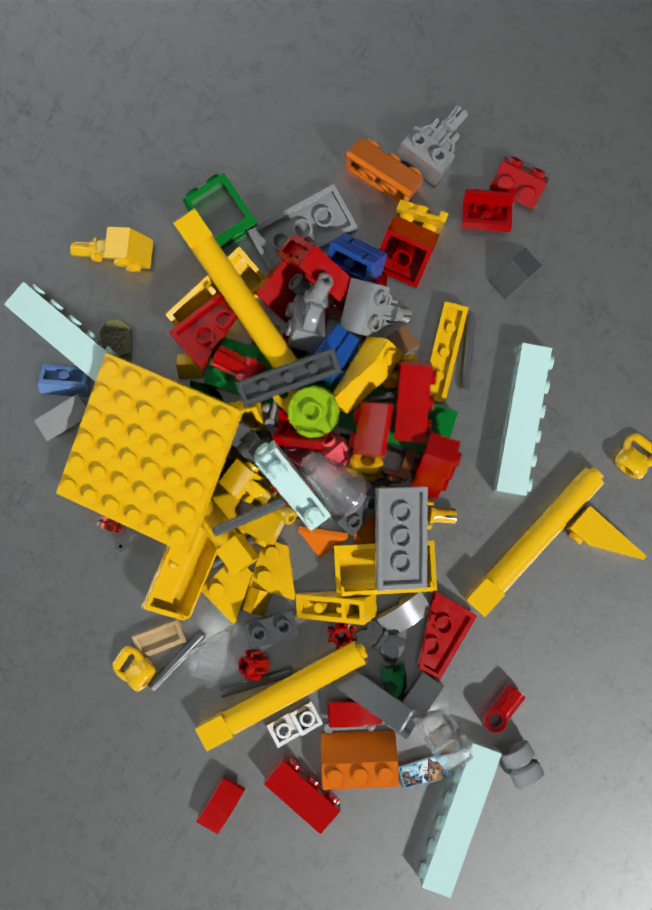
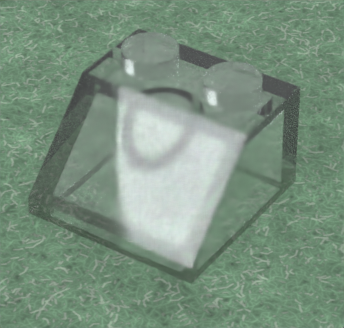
M229 625L200 643L195 650L192 649L186 662V668L190 669L188 676L216 683L220 681L224 672L234 626Z
M438 709L411 716L412 721L434 757L448 774L474 758L469 751L473 746L465 734L461 737L456 729L460 726L452 714L447 716L443 709Z

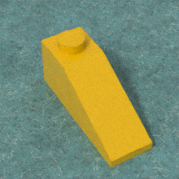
M367 336L334 390L333 395L338 402L339 408L344 413L348 414L392 373L401 358L402 353L388 339Z
M584 506L565 527L570 531L568 536L578 545L583 543L642 560L647 557L591 506Z
M336 591L297 593V618L365 625L377 616L376 595L342 597L337 596Z

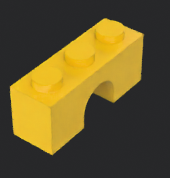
M216 484L211 499L226 519L230 520L241 515L240 504L242 500L235 498L223 486ZM269 513L237 527L235 530L238 534L242 533L243 536L245 533L253 536V542L266 547L267 544L275 545L285 522L274 513Z

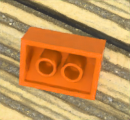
M361 137L345 155V170L398 204L400 199L411 202L424 179L418 169L413 166L407 167L403 165L396 155L390 152L386 154L380 150V146L370 139L366 141Z
M394 730L321 732L323 790L399 787L396 734Z

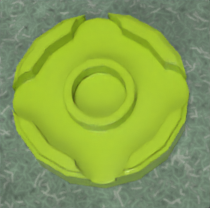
M308 386L297 391L290 399L287 409L291 425L294 426L299 434L309 438L321 437L329 433L335 427L339 418V405L336 398L326 388L319 386Z

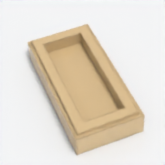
M179 619L171 620L131 636L135 647L144 657L154 655L188 641Z

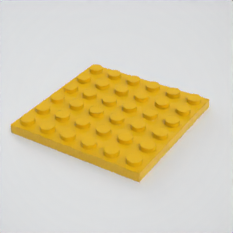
M105 353L56 494L183 553H191L244 410L114 354Z

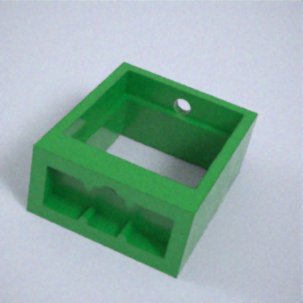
M222 173L221 175L215 174L206 181V185L201 188H193L187 192L183 202L190 212L195 208L194 204L224 185L245 217L217 237H214L224 251L248 235V230L256 227L257 221L225 173Z

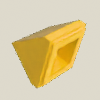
M177 354L176 368L178 379L203 378V370L201 371L187 354Z
M248 586L241 609L250 614L265 616L272 593Z

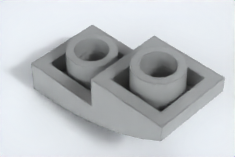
M78 393L35 419L34 422L45 439L49 441L81 422L87 404L81 394Z
M413 592L400 598L398 605L377 614V621L384 631L387 630L389 632V635H397L428 615L431 603L423 592Z

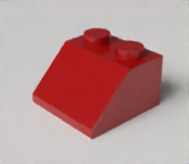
M394 215L379 249L387 253L382 274L417 288L440 234Z
M361 402L360 408L355 407L353 423H357L356 433H351L348 447L353 448L352 454L380 459L385 457L393 405Z

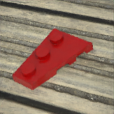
M219 292L170 330L169 333L202 371L238 317L221 292Z
M433 591L416 667L440 681L477 615L440 593Z

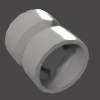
M528 740L516 742L501 751V760L506 769H511L510 777L516 788L532 785L544 776L545 773L537 759H533L535 753Z

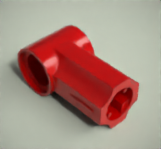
M220 346L211 364L216 369L235 377L237 381L263 373L266 369V366L247 356L243 357L223 346Z
M507 683L491 706L483 711L481 715L482 724L492 733L502 732L505 730L509 719L526 697ZM493 714H498L500 717L499 723L496 726H489V717Z

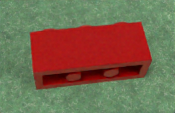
M400 359L393 430L394 440L425 443L426 435L431 433V420H427L428 410H433L434 395H430L431 385L436 384L437 370L433 369L431 362Z
M431 432L419 458L416 471L413 473L410 486H427L428 497L437 499L441 491H446L449 480L454 475L455 468L459 466L462 453L458 452L461 442Z
M284 755L265 777L264 785L321 835L341 812L340 800L331 791L326 793L320 787L321 783L312 774L307 776L301 770L302 766L292 757L288 759Z

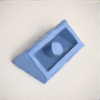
M42 364L37 386L40 394L75 396L80 393L82 397H88L90 377L77 366Z

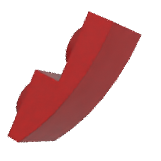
M351 698L327 702L328 726L331 728L382 724L380 718Z
M223 776L212 792L210 800L199 814L196 823L218 834L239 802L245 787Z

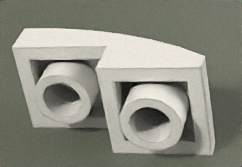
M312 701L276 718L265 726L276 747L279 748L294 738L303 736L317 728L323 722Z

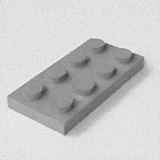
M332 184L248 230V234L270 272L281 260L277 253L292 234L297 237L302 235L319 249H322L331 244L336 238H339L343 233L349 234L358 229V226L336 186Z
M427 486L375 487V589L378 591L427 588Z

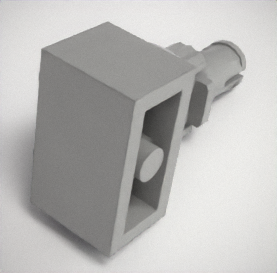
M456 106L439 127L438 125L441 121L439 118L433 124L425 125L422 128L415 126L401 143L396 155L408 166L418 169L421 172V176L434 186L447 172L455 158L453 154L455 142L459 139L460 135L457 132L453 137L452 135L468 117L465 109L459 115L462 109L461 106Z
M320 274L315 285L311 286L310 290L307 289L304 295L296 294L293 303H288L285 316L288 317L285 335L288 336L289 347L315 353L325 338L327 294L333 285V278L330 275Z
M351 278L340 326L345 330L360 335L378 337L380 330L392 326L393 323L386 322L387 320L407 323L411 318L405 317L404 314L412 315V311L408 307L391 305V303L398 304V300L389 293L390 287Z

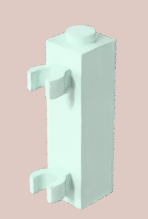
M274 440L269 444L268 442L263 443L256 449L254 454L256 465L311 531L331 517L328 506Z

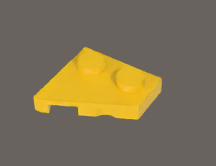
M401 199L395 213L400 218L412 223L414 222L439 234L449 214L441 211L438 216L429 212V208Z
M276 542L275 545L267 544L266 547L262 546L259 554L260 558L257 560L249 586L295 600L296 594L289 546Z
M225 565L202 588L201 592L233 624L237 621L253 571L248 567L242 573L234 576Z

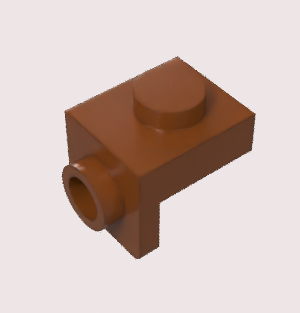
M409 448L405 450L399 471L384 468L382 475L387 476L386 480L395 484H401V481L406 482L410 472L415 473L419 462V459L415 458L417 451Z

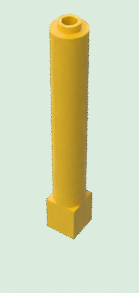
M195 208L175 221L176 229L271 367L274 369L297 361L298 359L214 239Z
M585 467L493 569L476 583L464 599L481 615L486 617L505 596L504 593L602 487L604 484L602 480L603 474L594 467H591V469Z
M211 499L200 527L216 546L217 550L215 552L235 576L242 573L258 560L260 556L243 534H238L235 529L217 537L214 536L211 527L228 520Z
M353 641L230 709L223 710L199 723L195 731L206 751H209L233 738L240 731L366 664L365 658L368 657V653L362 643L357 644L356 641Z

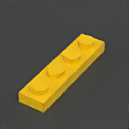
M446 301L443 304L429 360L432 363L433 369L437 370L436 384L431 385L430 395H434V402L445 404L469 309V307Z

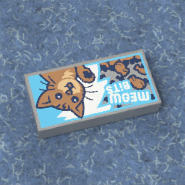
M445 751L398 764V771L404 791L452 777Z

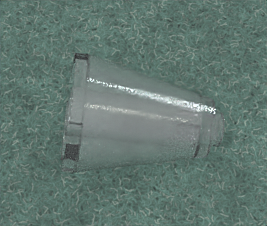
M317 452L309 454L303 459L301 465L302 474L331 514L335 517H339L338 515L342 514L348 516L359 509L367 497L364 494L366 487L369 489L368 479L362 473Z

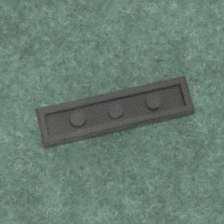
M333 347L236 382L243 405L246 407L340 374L342 370Z
M356 669L330 683L398 732H402L415 711Z

